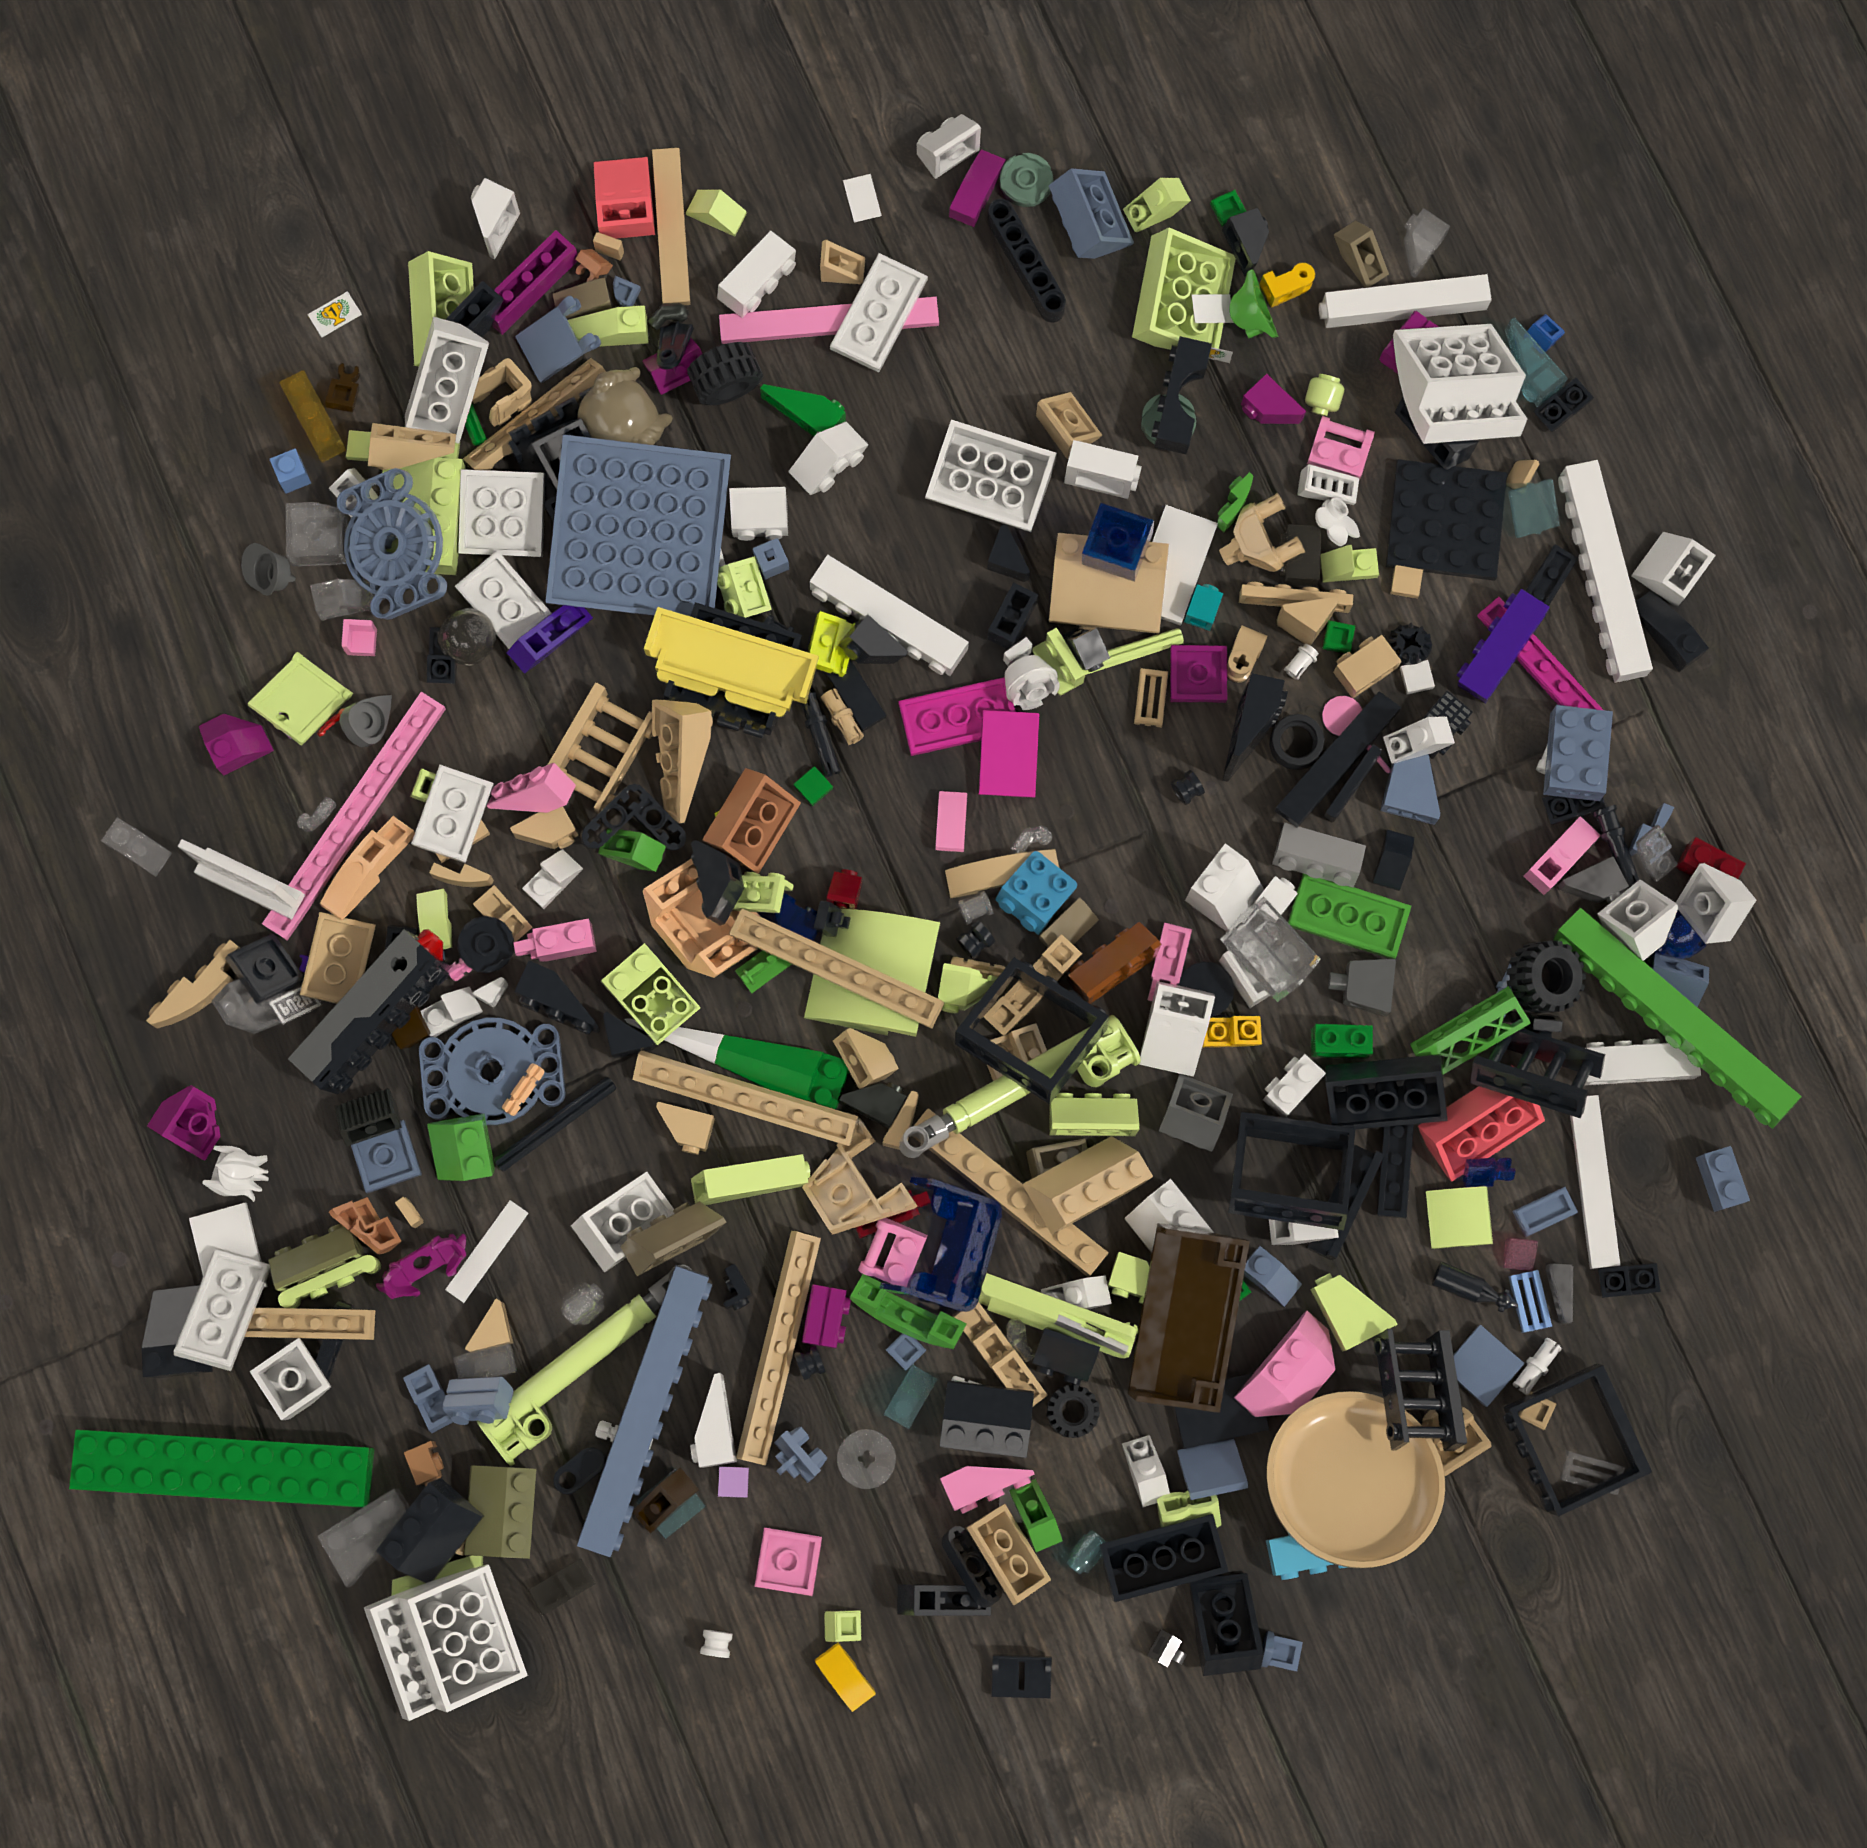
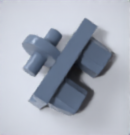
M798 1427L791 1432L785 1431L774 1442L781 1451L775 1457L782 1464L777 1470L779 1475L787 1470L793 1478L801 1474L808 1483L821 1471L820 1468L827 1460V1457L819 1448L813 1450L809 1455L806 1454L801 1446L809 1440V1437L802 1427Z

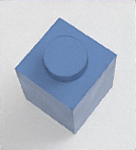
M296 449L270 458L278 481L285 493L311 484L305 466Z

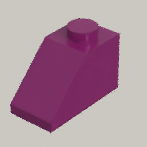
M1268 374L1243 396L1241 403L1244 413L1250 419H1256L1260 424H1299L1306 413Z

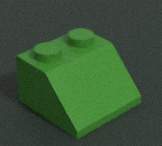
M485 1113L427 1124L438 1180L466 1181L493 1176L495 1166Z

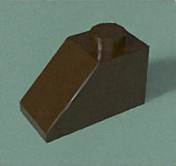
M680 1467L662 1481L632 1513L651 1534L690 1500L699 1489Z

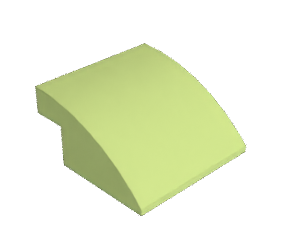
M841 909L844 917L851 918L849 928H838L836 937L822 934L820 945L922 992H926L940 922L883 912ZM813 974L804 1018L882 1035H888V1031L916 1037L918 1022Z

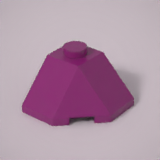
M222 714L199 726L204 744L216 768L223 776L274 751L263 727L259 724Z
M192 1085L164 1100L147 1125V1127L204 1161L220 1138V1130L216 1124L214 1112L216 1110L215 1099Z

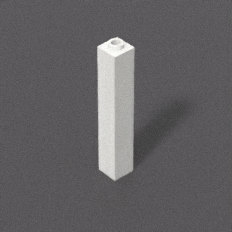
M1488 275L1325 292L1322 303H1319L1320 319L1325 320L1326 328L1408 319L1414 311L1419 312L1424 317L1487 310L1491 302Z

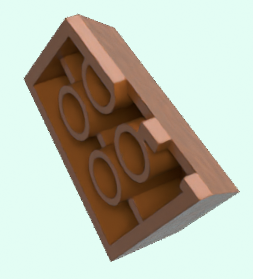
M1140 922L1132 928H1126L1115 936L1116 940L1108 946L1103 944L1092 952L1093 957L1085 963L1081 960L1069 969L1071 973L1068 975L1067 981L1084 1001L1089 1004L1093 1003L1156 958L1162 944Z

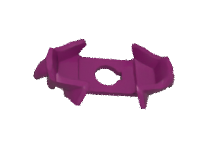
M463 1233L458 1239L454 1234H449L448 1238H441L439 1235L435 1236L428 1244L397 1262H391L388 1272L383 1273V1283H377L376 1288L382 1293L387 1294L391 1299L402 1296L418 1297L420 1291L411 1286L414 1281L443 1264H447L446 1275L448 1277L457 1274L456 1268L466 1256V1235ZM431 1256L426 1267L416 1268L413 1266L417 1257Z

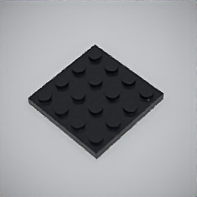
M1398 459L1395 470L1386 567L1395 568L1398 565L1421 569L1427 573L1495 581L1498 573L1507 473L1458 466L1445 470L1440 464Z

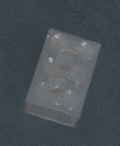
M1264 896L1245 910L1220 938L1226 948L1238 958L1245 969L1257 979L1264 990L1276 1002L1299 987L1321 960Z

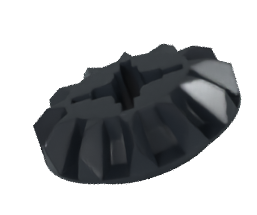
M1412 622L1404 626L1400 624L1394 631L1391 630L1387 641L1402 661L1401 663L1406 665H1415L1423 662L1429 656L1432 649L1430 634H1427L1423 626H1414ZM1415 637V646L1410 645L1409 648L1407 647L1404 650L1405 640L1409 641Z

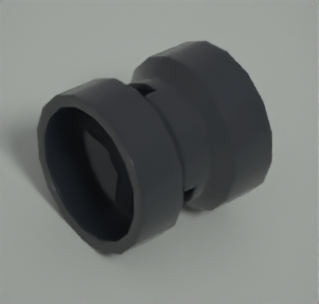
M976 921L971 925L969 932L962 933L956 938L961 948L973 960L980 955L983 948H989L996 942L988 929L980 921Z

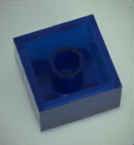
M1100 503L1082 551V565L1135 582L1153 534L1154 520Z

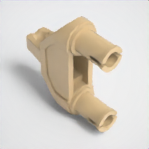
M1278 493L1258 504H1255V502L1249 503L1242 508L1233 531L1235 538L1231 540V543L1219 550L1227 565L1237 561L1243 562L1248 560L1251 565L1275 572L1284 566V562L1301 553H1305L1304 548H1302L1303 545L1297 536L1277 548L1271 544L1263 522L1265 518L1282 509H1286Z

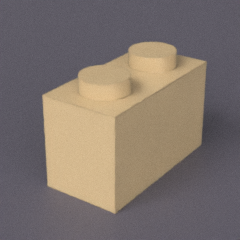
M1380 635L1375 640L1372 636L1359 645L1360 650L1352 655L1350 652H1347L1336 661L1338 665L1333 673L1352 698H1355L1396 670L1402 662L1383 635Z

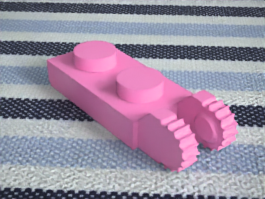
M1164 923L1160 938L1162 945L1155 958L1151 974L1152 983L1148 995L1149 1001H1153L1157 981L1173 985L1179 984L1192 929Z

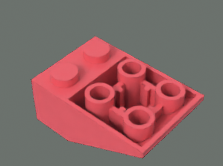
M648 157L594 162L595 198L599 233L615 239L655 235Z

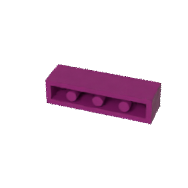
M557 230L494 290L503 298L501 307L492 323V326L501 335L577 262L576 248Z

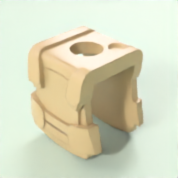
M509 358L501 361L495 368H489L479 377L472 399L474 404L481 402L490 395V392L504 382H507L515 391L511 395L498 400L491 408L489 419L494 427L497 425L501 426L511 418L510 415L514 412H523L532 402L530 396L531 382Z

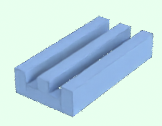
M1535 1270L1509 1276L1513 1298L1518 1304L1516 1310L1522 1333L1552 1327L1539 1271ZM1529 1278L1533 1280L1543 1323H1539ZM1518 1280L1523 1282L1533 1325L1528 1326Z

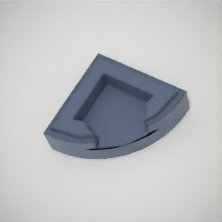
M615 276L613 291L619 306H633L641 291V287Z

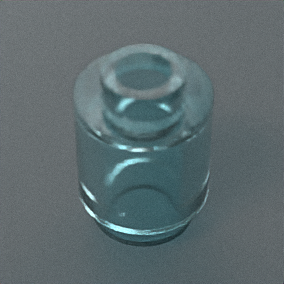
M1092 1530L1087 1535L1083 1534L1066 1554L1069 1559L1066 1564L1079 1575L1082 1572L1089 1574L1102 1558L1099 1544L1106 1541Z

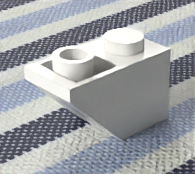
M1427 717L1383 737L1391 763H1398L1431 754L1455 743L1447 717Z
M1269 1219L1272 1245H1295L1339 1238L1337 1229Z
M1106 1275L1083 1278L1041 1289V1293L1087 1310L1111 1304Z
M1150 1435L1122 1443L1142 1506L1146 1507L1155 1504L1159 1497L1170 1494L1166 1474Z

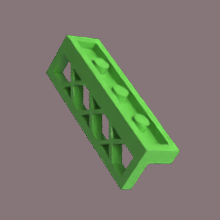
M1508 986L1412 1042L1410 1045L1415 1056L1437 1054L1445 1056L1442 1065L1443 1074L1529 1025L1531 1022ZM1513 1009H1516L1521 1017L1520 1020L1513 1024L1502 1023L1504 1015ZM1482 1027H1495L1491 1037L1487 1039L1477 1037L1479 1029ZM1458 1041L1470 1042L1468 1050L1462 1054L1452 1052L1454 1044Z

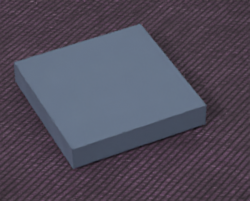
M404 1120L401 1121L402 1128L351 1145L366 1193L422 1175Z
M1478 1325L1453 1354L1458 1383L1485 1407H1488L1524 1365V1362L1482 1325Z
M1234 1439L1177 1450L1191 1500L1248 1488V1481Z

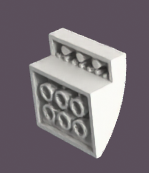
M1492 324L1394 331L1395 358L1403 397L1411 420L1423 444L1521 436L1527 417L1516 400L1526 375Z
M488 1564L433 1580L364 1607L402 1719L410 1721L435 1709L449 1712L528 1676Z

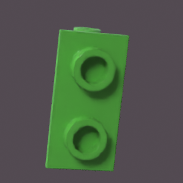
M761 951L735 970V972L749 991L753 993L792 964L765 951Z

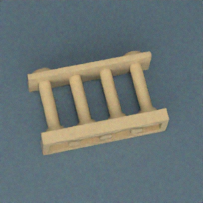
M595 682L548 765L555 763L576 785L575 791L596 801L594 809L596 814H598L615 797V791L646 738L650 739L653 733L652 712L649 711L645 720H642L609 702L606 688ZM604 711L637 729L638 732L631 744L595 726L593 719L597 712L602 713ZM590 735L624 753L617 768L581 750L579 743L583 736L588 737ZM576 759L610 777L604 791L601 792L569 775L565 769L568 762Z

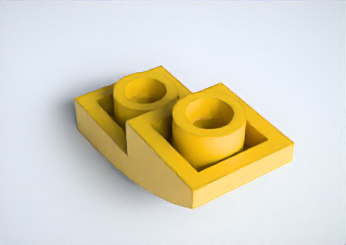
M1260 1016L1210 1018L1202 1047L1261 1045Z
M839 1642L815 1659L822 1673L852 1712L876 1694L874 1688L857 1669L856 1663Z

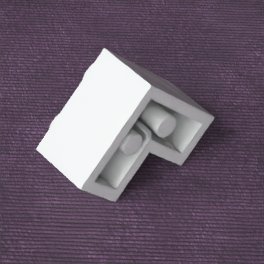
M847 422L817 433L788 472L810 495L819 491L826 492L835 483L833 478L836 474H839L848 466L855 467L861 462L864 457L862 453L868 444Z

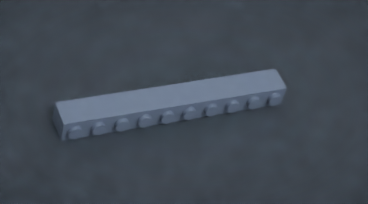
M679 1265L674 1267L577 1542L578 1547L611 1557L613 1550L619 1551L624 1537V1534L619 1533L622 1523H629L634 1508L629 1503L632 1495H638L644 1480L639 1477L642 1467L648 1468L653 1455V1450L649 1449L652 1438L658 1440L663 1423L659 1422L662 1410L668 1412L673 1395L669 1394L672 1382L678 1384L683 1367L678 1366L681 1356L688 1355L693 1339L688 1338L692 1327H698L703 1313L698 1310L701 1299L707 1301L712 1284L707 1283L708 1275Z

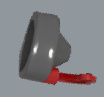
M392 695L367 698L340 709L339 713L334 715L319 729L317 735L319 737L323 736L332 725L339 721L346 737L358 747H369L381 740L387 728Z

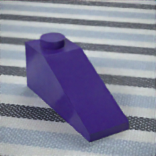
M563 605L517 639L506 653L525 674L591 621L593 617L584 607Z

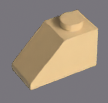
M564 807L547 813L538 812L510 827L516 839L552 849L568 847L575 842L574 838L578 836Z
M852 1028L845 1030L833 1040L859 1089L885 1080L899 1069L894 1056L889 1052L885 1043Z
M657 1102L656 1108L678 1145L683 1146L682 1151L695 1155L699 1154V1150L706 1152L715 1120L714 1116Z

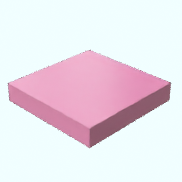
M764 1528L754 1587L813 1596L822 1537Z

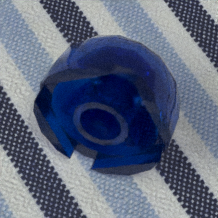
M1677 910L1666 941L1658 948V951L1662 955L1668 952L1674 958L1685 959L1699 953L1707 945Z

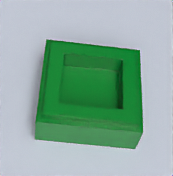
M1236 190L1219 196L1210 202L1222 227L1226 224L1229 217L1247 212Z
M1328 620L1322 649L1345 654L1351 652L1355 625Z
M815 766L794 783V787L812 807L833 789V786Z

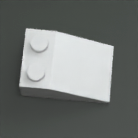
M645 1172L581 1215L571 1227L605 1273L626 1258L620 1248L628 1239L626 1234L640 1226L643 1230L651 1227L650 1222L665 1214L666 1218L674 1215V1208L648 1172Z
M721 1373L714 1374L696 1431L695 1444L690 1445L692 1460L695 1463H699L700 1468L737 1462L724 1376Z

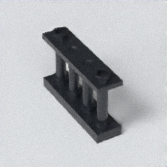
M1522 1028L1496 1043L1489 1059L1476 1056L1473 1061L1470 1083L1581 1119L1585 1110L1588 1090L1583 1089L1589 1075L1601 1078L1606 1054ZM1506 1049L1523 1054L1516 1068L1500 1063ZM1534 1058L1550 1063L1544 1076L1527 1071ZM1561 1067L1577 1071L1571 1085L1555 1080Z
M1386 1329L1374 1338V1353L1378 1359L1387 1420L1386 1435L1390 1441L1391 1450L1396 1451L1410 1442L1409 1438L1440 1439L1443 1451H1455L1467 1444L1450 1330H1439L1427 1338L1426 1342H1394L1393 1329ZM1396 1353L1427 1354L1431 1370H1399ZM1400 1381L1431 1382L1434 1387L1435 1398H1403ZM1405 1410H1435L1438 1413L1440 1427L1407 1426Z

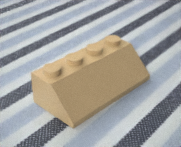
M1111 1136L1025 1182L1023 1187L1053 1235L1138 1188L1151 1179L1153 1175L1138 1151Z

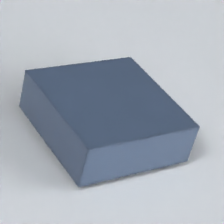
M902 1333L886 1351L906 1371L926 1352V1349L915 1338Z

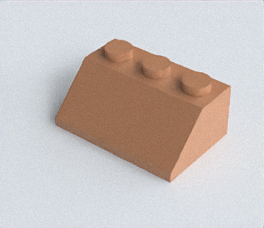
M745 768L702 840L715 850L738 862L739 865L759 874L801 802L765 774Z

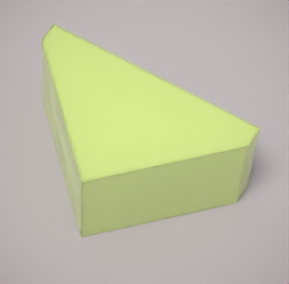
M697 190L686 211L687 216L733 236H736L747 214L746 210L722 190Z

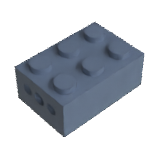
M1561 705L1555 706L1550 713L1543 795L1594 801L1602 799L1606 794L1613 711Z

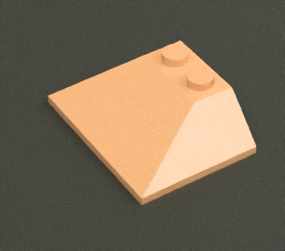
M692 859L644 888L643 895L652 927L684 966L689 970L715 978L758 948L729 934L740 911H732L726 923L721 926L705 917L702 911V893L696 882L698 878L697 868L693 864ZM751 912L757 916H760L757 912Z

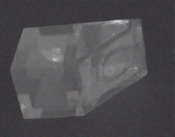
M335 579L310 585L315 610L321 620L371 610L370 604L374 595L360 586L356 580Z

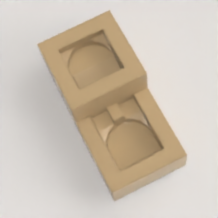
M436 863L433 864L429 872L436 880L463 887L491 886L494 881L491 875L464 864L460 874Z
M495 885L473 903L483 916L494 917L503 921L512 931L514 942L518 941L532 928L528 921Z

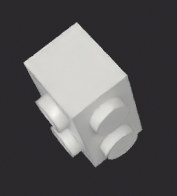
M1305 1054L1300 1060L1294 1057L1284 1068L1288 1073L1281 1080L1275 1077L1265 1088L1268 1095L1263 1101L1281 1117H1286L1326 1074Z

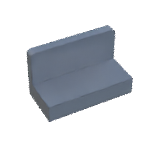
M1655 951L1651 958V968L1698 1007L1709 984V967Z

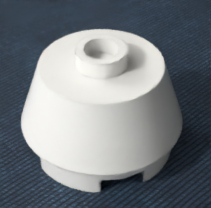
M1029 655L1016 660L1005 671L1007 699L1013 702L1014 706L1020 705L1022 710H1030L1043 705L1041 701L1043 698L1047 697L1050 693L1055 696L1059 690L1060 684L1057 679L1058 674L1056 670L1036 655Z

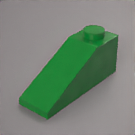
M763 384L760 388L762 399L813 437L819 432L846 422L845 408L835 399L830 401L822 395Z

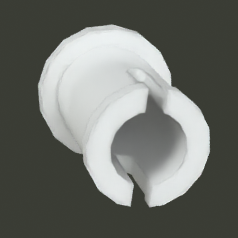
M1309 644L1300 646L1297 655L1284 668L1286 673L1295 680L1300 678L1312 662L1315 663L1317 661L1316 656L1318 652Z

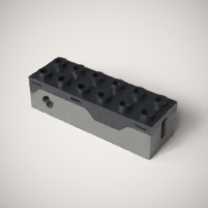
M404 929L293 1052L288 1060L320 1090L337 1095L340 1092H345L352 1085V1078L357 1072L365 1070L371 1064V1057L378 1049L382 1050L389 1044L394 1030L397 1027L400 1029L407 1024L411 1018L409 1015L415 1007L422 1006L429 999V992L434 986L441 985L449 976L448 971L452 966L443 959V941L429 929H424L418 936Z

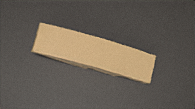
M976 1298L952 1315L954 1318L967 1323L964 1333L1004 1387L1034 1391L1033 1406L1048 1396Z

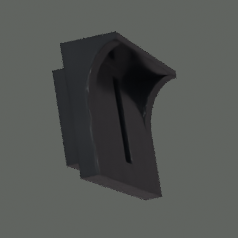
M993 1654L992 1697L1051 1699L1052 1657ZM1019 1661L1025 1662L1024 1690H1018Z

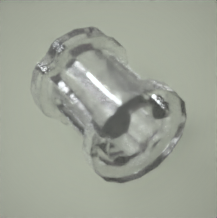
M985 891L980 892V896L965 902L963 900L958 901L960 911L967 925L971 924L973 919L980 916L994 914Z

